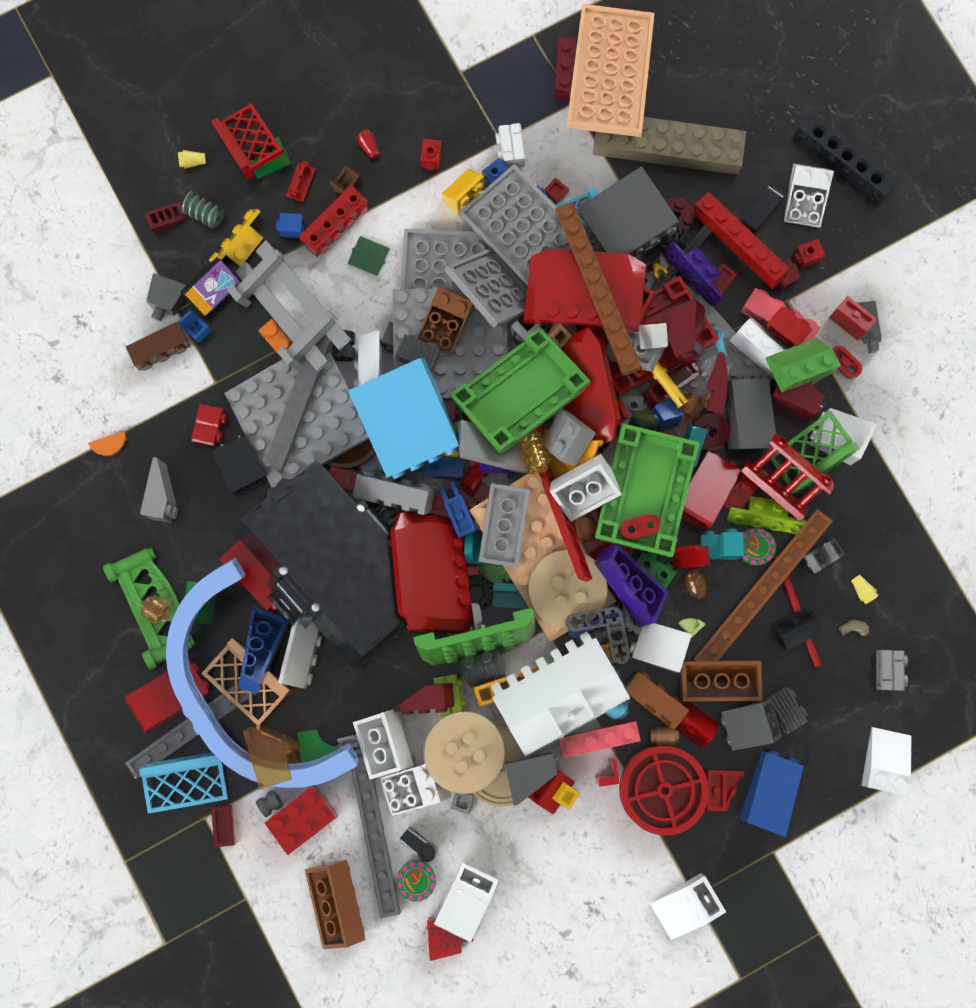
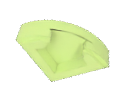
M694 618L684 619L678 623L686 633L692 634L691 638L706 625L701 620Z

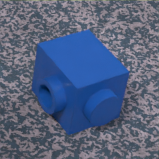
M500 158L482 170L484 186L486 188L508 170Z
M280 213V219L276 220V230L279 231L281 237L299 238L304 232L305 219L303 214Z
M672 400L656 404L650 418L658 431L679 426L684 414Z

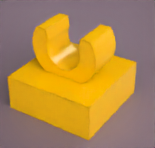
M563 782L552 799L570 810L580 793Z

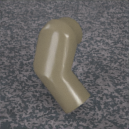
M851 620L838 627L843 636L851 631H856L861 636L869 634V626L865 622Z

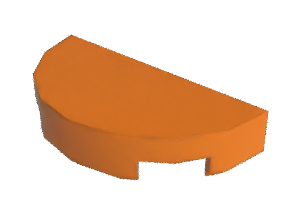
M123 431L88 444L99 455L105 457L114 456L121 451L127 441L126 432Z

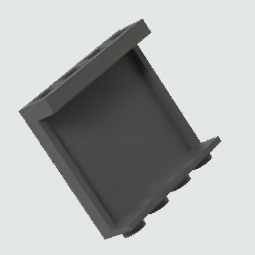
M642 166L577 207L581 219L586 222L604 251L608 253L629 254L632 257H638L645 252L647 247L657 245L663 237L673 235L678 230L677 228H679V220Z

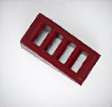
M181 202L144 213L154 234L188 219V216L182 211ZM178 209L181 216L177 217L174 210ZM169 212H171V214H172V216H173L172 219L169 218V215H168ZM162 215H164L166 219L165 221H162ZM157 218L159 223L155 224L154 219Z

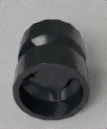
M343 330L351 340L341 350L335 345L332 346L331 354L335 361H354L355 348L352 346L355 345L356 334L350 330Z

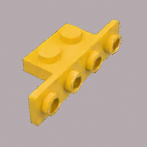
M250 209L243 218L245 220L243 223L235 226L232 230L234 234L230 239L226 238L222 242V249L210 257V263L216 257L222 260L226 255L236 265L242 266L263 239L260 234L249 226L260 213L259 209Z

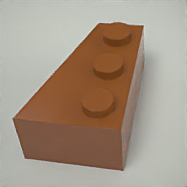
M635 671L624 685L628 695L663 724L676 729L689 710L682 705L678 698L668 695L666 693L667 690L659 683L655 685L651 682V677L647 673Z

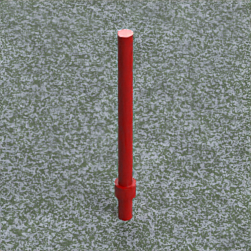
M790 573L783 583L793 611L797 613L801 610L790 579ZM810 638L805 641L815 668L821 666V662L813 640Z

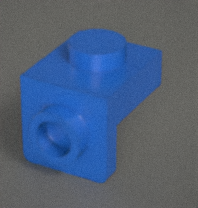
M189 310L178 321V324L198 343L212 331L192 310Z

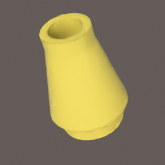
M187 150L178 152L179 166L184 167V169L206 164L205 153Z
M861 575L851 580L861 602L863 601L865 604H868L879 596L876 593L877 590Z

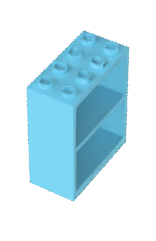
M419 358L348 390L387 478L390 476L393 479L406 474V469L408 468L411 471L424 466L423 462L426 460L432 463L442 458L441 454L444 452L450 455L459 450L458 432L425 359Z

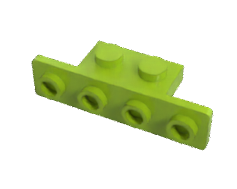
M755 496L749 498L748 510L731 507L727 516V522L792 534H797L807 522L803 519L799 521L796 518L788 517V511L777 501Z

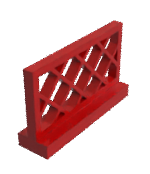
M252 103L222 121H219L218 118L211 121L247 180L254 177L253 171L284 154ZM251 111L253 112L251 118H244L246 114ZM232 122H237L235 128L227 127ZM242 123H248L246 129L240 128ZM253 124H260L259 129L253 130ZM238 133L244 134L242 139H236ZM249 134L256 135L254 141L247 140ZM261 135L268 136L266 142L259 141ZM252 145L250 151H243L244 146ZM262 146V152H255L256 147ZM269 147L277 149L272 153H267ZM252 157H259L258 161L253 164L250 163Z

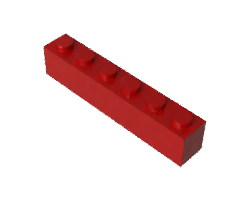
M710 192L695 204L694 215L768 286L774 289L786 278L789 267Z

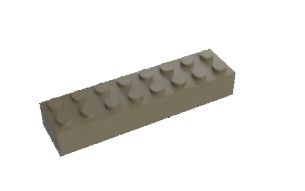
M643 117L641 137L596 132L592 155L738 175L743 162L746 131Z

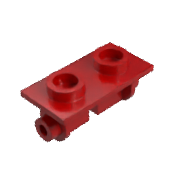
M307 161L298 163L286 197L304 202L316 168L310 167Z

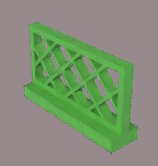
M832 411L826 413L788 442L792 448L796 442L803 443L800 455L814 458L813 466L824 475L860 450L857 443L852 441ZM828 418L833 422L832 431L823 430L824 421ZM812 430L818 431L817 443L807 441L808 433ZM822 432L832 433L830 445L820 443ZM835 434L842 435L847 442L842 446H835ZM807 444L816 445L814 456L805 455ZM820 446L829 447L827 457H818ZM779 451L770 459L776 468L781 465L775 458L781 454ZM791 466V467H790L791 469H797V470H798V475L802 472V471H801L799 468H797V467H794V466ZM788 469L781 476L787 484H790L792 481L788 476ZM807 477L791 493H800L814 483V481Z

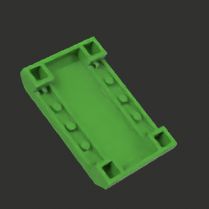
M538 327L525 337L523 343L467 385L464 383L450 393V398L499 453H503L578 397L590 385V380L543 329Z
M622 424L611 467L621 495L602 505L595 539L618 543L619 545L672 558L700 442ZM653 514L660 520V528L654 534L627 539L621 533V525L628 519ZM649 520L647 522V527L652 528L654 526V522L652 520ZM629 526L627 531L633 533L635 531L634 526Z
M533 608L513 612L514 621L437 640L433 632L413 638L423 661L431 665L446 662L447 665L459 662V659L474 657L487 651L503 648L505 651L515 648V645L527 643L535 634V615Z

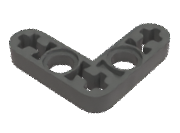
M608 607L574 613L566 617L565 626L572 632L605 626L611 659L617 664H624L629 660L630 653L623 615L619 608ZM611 610L618 614L614 622L609 618L604 619L606 623L603 624L601 611H604L603 616L611 614ZM590 614H596L599 617V622L596 625L589 623L588 617ZM581 615H585L584 622L587 627H583V623L577 624L576 628L573 625H569L572 617H575V620H581ZM614 630H619L622 634L619 641H614L611 637V633ZM624 643V646H620L621 652H625L622 661L615 657V654L618 653V648H613V644Z

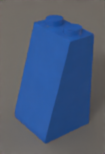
M769 749L768 752L762 751L739 819L786 837L804 766L798 764V759L787 756V759L779 757V752Z

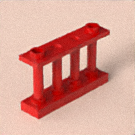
M775 433L769 442L772 447L757 462L749 459L744 464L741 472L796 519L801 521L808 510L806 505L822 490L830 494L834 483L828 475L821 473L793 449L784 437L778 436ZM779 451L787 460L772 474L766 473L762 467ZM794 464L802 472L790 484L783 487L777 482V479ZM809 477L817 485L801 500L797 499L791 492Z

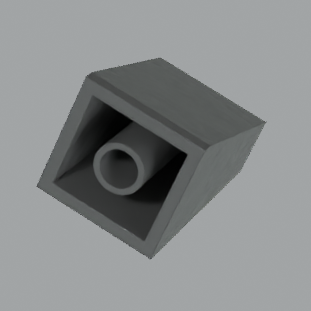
M762 375L750 376V379H744V376H732V380H728L726 417L730 426V436L727 439V449L772 447L769 442L776 433L770 384L769 379H762Z

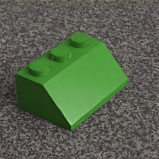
M813 339L765 358L782 393L830 375L841 366L833 349L818 339Z

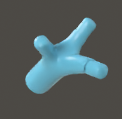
M715 328V333L719 338L718 342L715 343L718 352H723L725 356H728L723 340L725 332L720 334L719 328Z

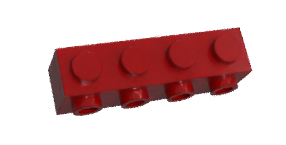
M350 185L299 236L301 243L316 257L320 254H325L329 249V245L333 241H338L342 233L346 229H350L354 225L355 220L367 212L369 207L367 199Z

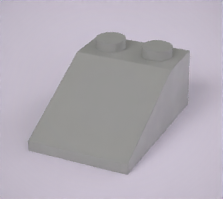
M562 408L552 416L550 428H543L538 437L548 451L561 462L576 466L596 433L565 408Z
M153 457L140 514L152 520L173 523V519L177 517L178 508H176L167 465L158 458Z

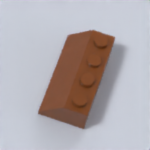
M683 661L679 679L680 701H763L761 661Z
M347 860L334 861L305 869L323 949L347 948L366 940Z

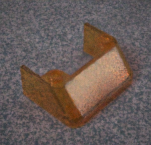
M265 725L244 729V737L259 789L292 780L288 764L300 763L297 753L299 751L297 740H293L291 736Z

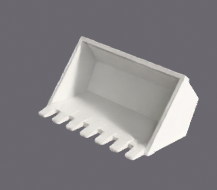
M588 632L580 635L584 645L578 648L573 640L565 643L569 651L568 654L562 656L557 648L551 651L550 654L554 662L547 665L543 657L537 659L535 662L540 670L532 673L528 665L521 668V672L525 677L518 682L514 674L507 676L506 680L510 685L507 689L503 690L499 682L491 686L495 694L492 698L526 758L630 699L596 638L592 639Z

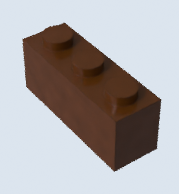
M175 322L125 347L134 366L139 371H145L152 368L153 364L157 362H165L170 356L185 352L190 347V344L182 327Z

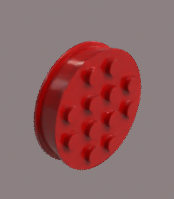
M650 746L636 753L627 762L620 777L619 795L625 812L640 828L652 834L668 836L682 833L695 825L706 809L709 798V785L706 774L693 756L679 748L671 746Z

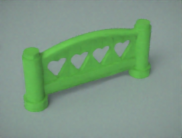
M152 547L149 549L145 548L113 564L109 562L103 565V570L111 583L116 580L119 581L149 647V650L143 652L142 656L150 670L158 667L159 663L166 660L168 636L158 634L167 621L172 622L180 605L169 581L153 562L156 555ZM147 569L149 571L148 576L152 578L150 584L134 583L142 570ZM150 587H156V593L160 595L159 601L142 600ZM158 604L165 606L164 611L168 613L166 619L150 618ZM192 634L189 636L188 649L193 648V645L196 644Z

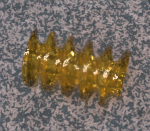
M533 431L519 441L528 472L531 475L546 472L549 469L547 465L551 463L550 458H547L549 454L545 451L544 440L540 438L542 435L540 431Z

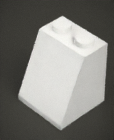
M829 408L826 412H822L818 419L832 411L852 441L857 443L860 450L843 461L848 465H852L862 458L877 424ZM828 418L824 421L823 430L832 431L833 422ZM812 431L809 437L812 439L811 442L817 443L818 431ZM822 432L820 443L830 445L832 433ZM835 434V446H842L847 442L842 435ZM820 446V451L826 454L829 453V447Z
M655 623L641 626V632L635 634L637 635L635 643L632 642L630 645V658L673 673H680L692 634Z

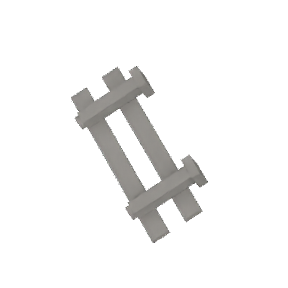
M265 240L256 250L263 260L254 270L245 261L236 271L242 282L237 287L231 284L227 291L236 302L246 308L252 303L249 297L254 294L292 340L293 344L288 349L282 346L278 351L287 365L298 370L302 366L299 360L305 356L315 370L319 372L329 360L315 344L326 334L333 344L341 350L351 339L337 324L336 316L331 311H326L283 260L285 256L278 249L275 250ZM273 272L315 321L306 331L300 327L264 283Z

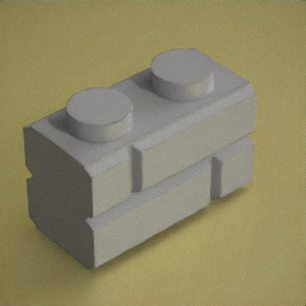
M876 651V690L905 691V687L908 685V677L905 675L904 667H907L908 658L904 655V651Z

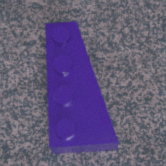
M618 543L602 548L595 561V565L638 626L656 623L669 592Z

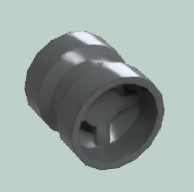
M274 790L268 792L265 798H259L256 801V805L264 817L271 815L272 810H278L283 806L280 797Z

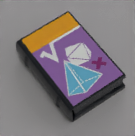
M216 257L180 292L206 318L231 295L227 291L232 284L237 287L241 281L221 259Z

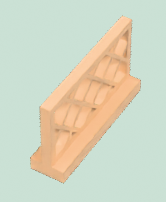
M231 638L227 646L201 674L257 726H260L292 690L287 685L278 683L279 678L268 670L263 681V690H259V692H263V704H253L252 692L238 691V679H240L238 677V666L243 664L245 647L238 640ZM228 651L234 655V664H224V655ZM224 666H234L235 677L224 678ZM213 667H221V678L214 679L208 673ZM224 680H235V691L228 692L225 690ZM274 691L279 698L274 703L266 704V692ZM239 693H249V705H242L239 702ZM253 706H263L264 714L259 720L253 715Z

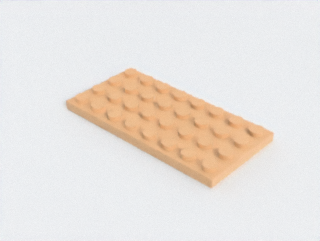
M582 4L566 128L641 137L654 13Z
M536 469L508 485L530 489L518 567L503 565L529 608L533 607L528 597V579L534 565L543 556L552 551L567 549L542 485V479ZM488 498L469 509L482 532ZM579 541V544H580V546H581V549H582L583 553L587 554L586 551H585V549L583 548L582 544H581L580 541ZM608 587L603 608L616 602ZM533 609L535 619L550 642L569 631L567 628L555 627L545 622Z

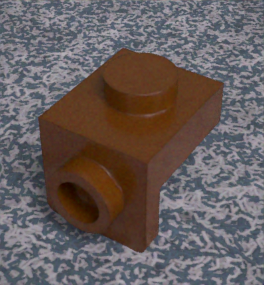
M345 165L337 178L331 180L329 184L333 186L332 189L337 194L341 195L350 185L355 188L362 176L349 165Z

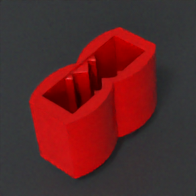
M783 306L765 326L790 348L800 345L812 331L810 324L806 320L798 319L791 308Z
M200 404L191 441L217 447V444H220L222 441L223 433L220 432L221 427L225 425L227 420L225 411L222 408Z

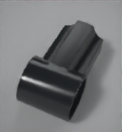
M411 826L408 827L399 839L401 843L413 851L423 862L432 861L438 853L437 846L425 839ZM424 847L432 849V857H426L423 854Z

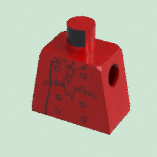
M428 917L430 961L462 953V943L469 941L435 925L436 918Z

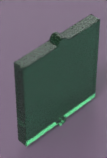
M360 236L355 248H352L348 264L378 276L382 266L386 263L385 259L390 248Z

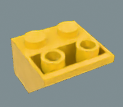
M467 169L442 193V201L459 215L458 212L484 191V176L481 173Z

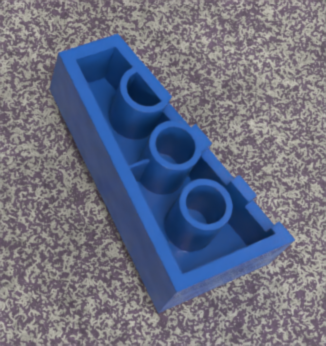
M252 606L239 688L258 694L287 632L289 621L285 617Z

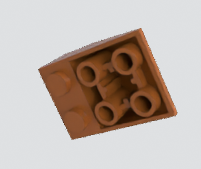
M445 285L438 286L418 337L422 342L435 343L441 351L452 355L475 308L474 304L463 293Z

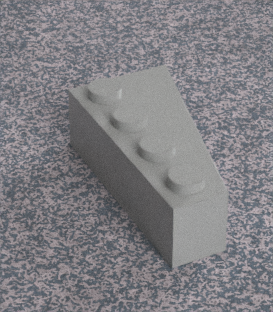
M363 471V473H359L356 476L353 497L374 503L383 501L382 504L390 507L401 505L402 510L417 511L418 509L417 514L425 515L432 512L436 489L431 488V484L420 482L419 485L412 484V480L401 478V481L393 480L392 476L387 478L383 474L382 477L375 476V472Z

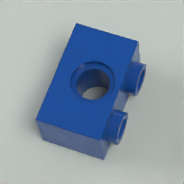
M442 457L432 463H429L428 460L425 461V478L441 480L449 478L452 481H461L463 478L464 459Z

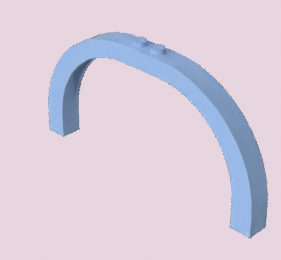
M235 557L199 581L184 597L172 619L167 638L166 660L170 682L175 695L183 707L184 715L193 723V729L196 734L201 736L208 748L220 761L238 774L264 785L284 788L307 787L327 782L357 766L359 758L350 743L326 756L304 763H277L259 758L241 748L227 735L194 682L188 659V642L191 628L197 614L212 596L246 575Z

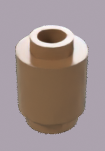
M659 726L650 729V744L675 747V743H679V731H675V729Z

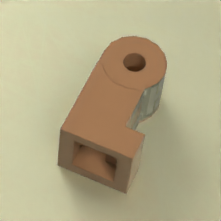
M546 323L542 328L560 349L572 337L561 323H556L555 325Z

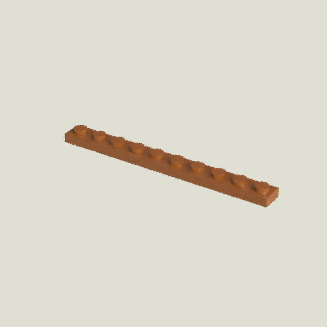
M574 203L555 208L558 220L622 375L625 376L642 370V365Z
M818 509L814 512L694 658L695 661H719L833 521Z

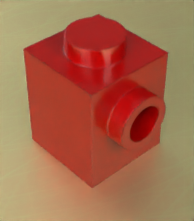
M423 139L420 157L421 167L427 170L439 169L442 141Z
M819 239L797 246L793 252L794 262L799 265L800 269L821 262L825 257Z

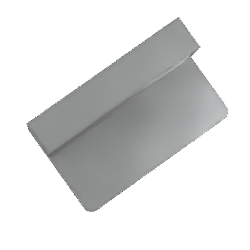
M516 321L511 326V340L519 346L525 341V337L538 327H541V324L534 325L527 332Z

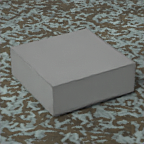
M455 793L450 809L469 814L475 795L471 793Z

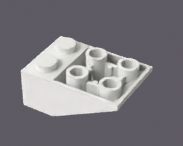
M793 163L783 221L820 228L834 171Z
M425 763L380 778L391 816L436 804L452 797L450 791L439 786L431 778Z
M462 863L454 875L434 924L471 942L492 898L498 880Z
M702 873L650 903L671 940L701 927L726 913L717 895Z

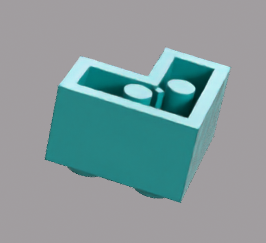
M726 529L720 535H714L713 531L703 532V535L698 536V545L709 547V560H737L744 556L743 532H737V529Z

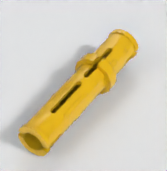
M657 362L652 372L653 378L659 381L677 405V408H680L688 400L666 373L667 369H663L660 363Z

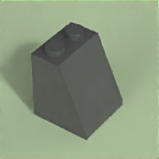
M771 698L726 709L721 712V723L723 727H726V740L728 745L732 747V751L775 743L782 738Z
M552 752L505 762L514 805L520 804L557 775L556 769H560L558 757L553 756Z

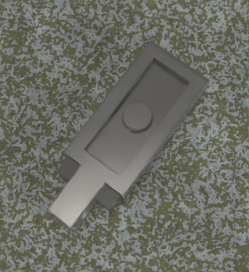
M876 301L858 302L860 306L877 318L870 329L860 338L863 344H867L869 354L877 353L879 351L878 342H881L882 336Z

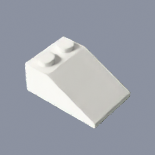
M871 727L861 786L908 796L911 778V736Z

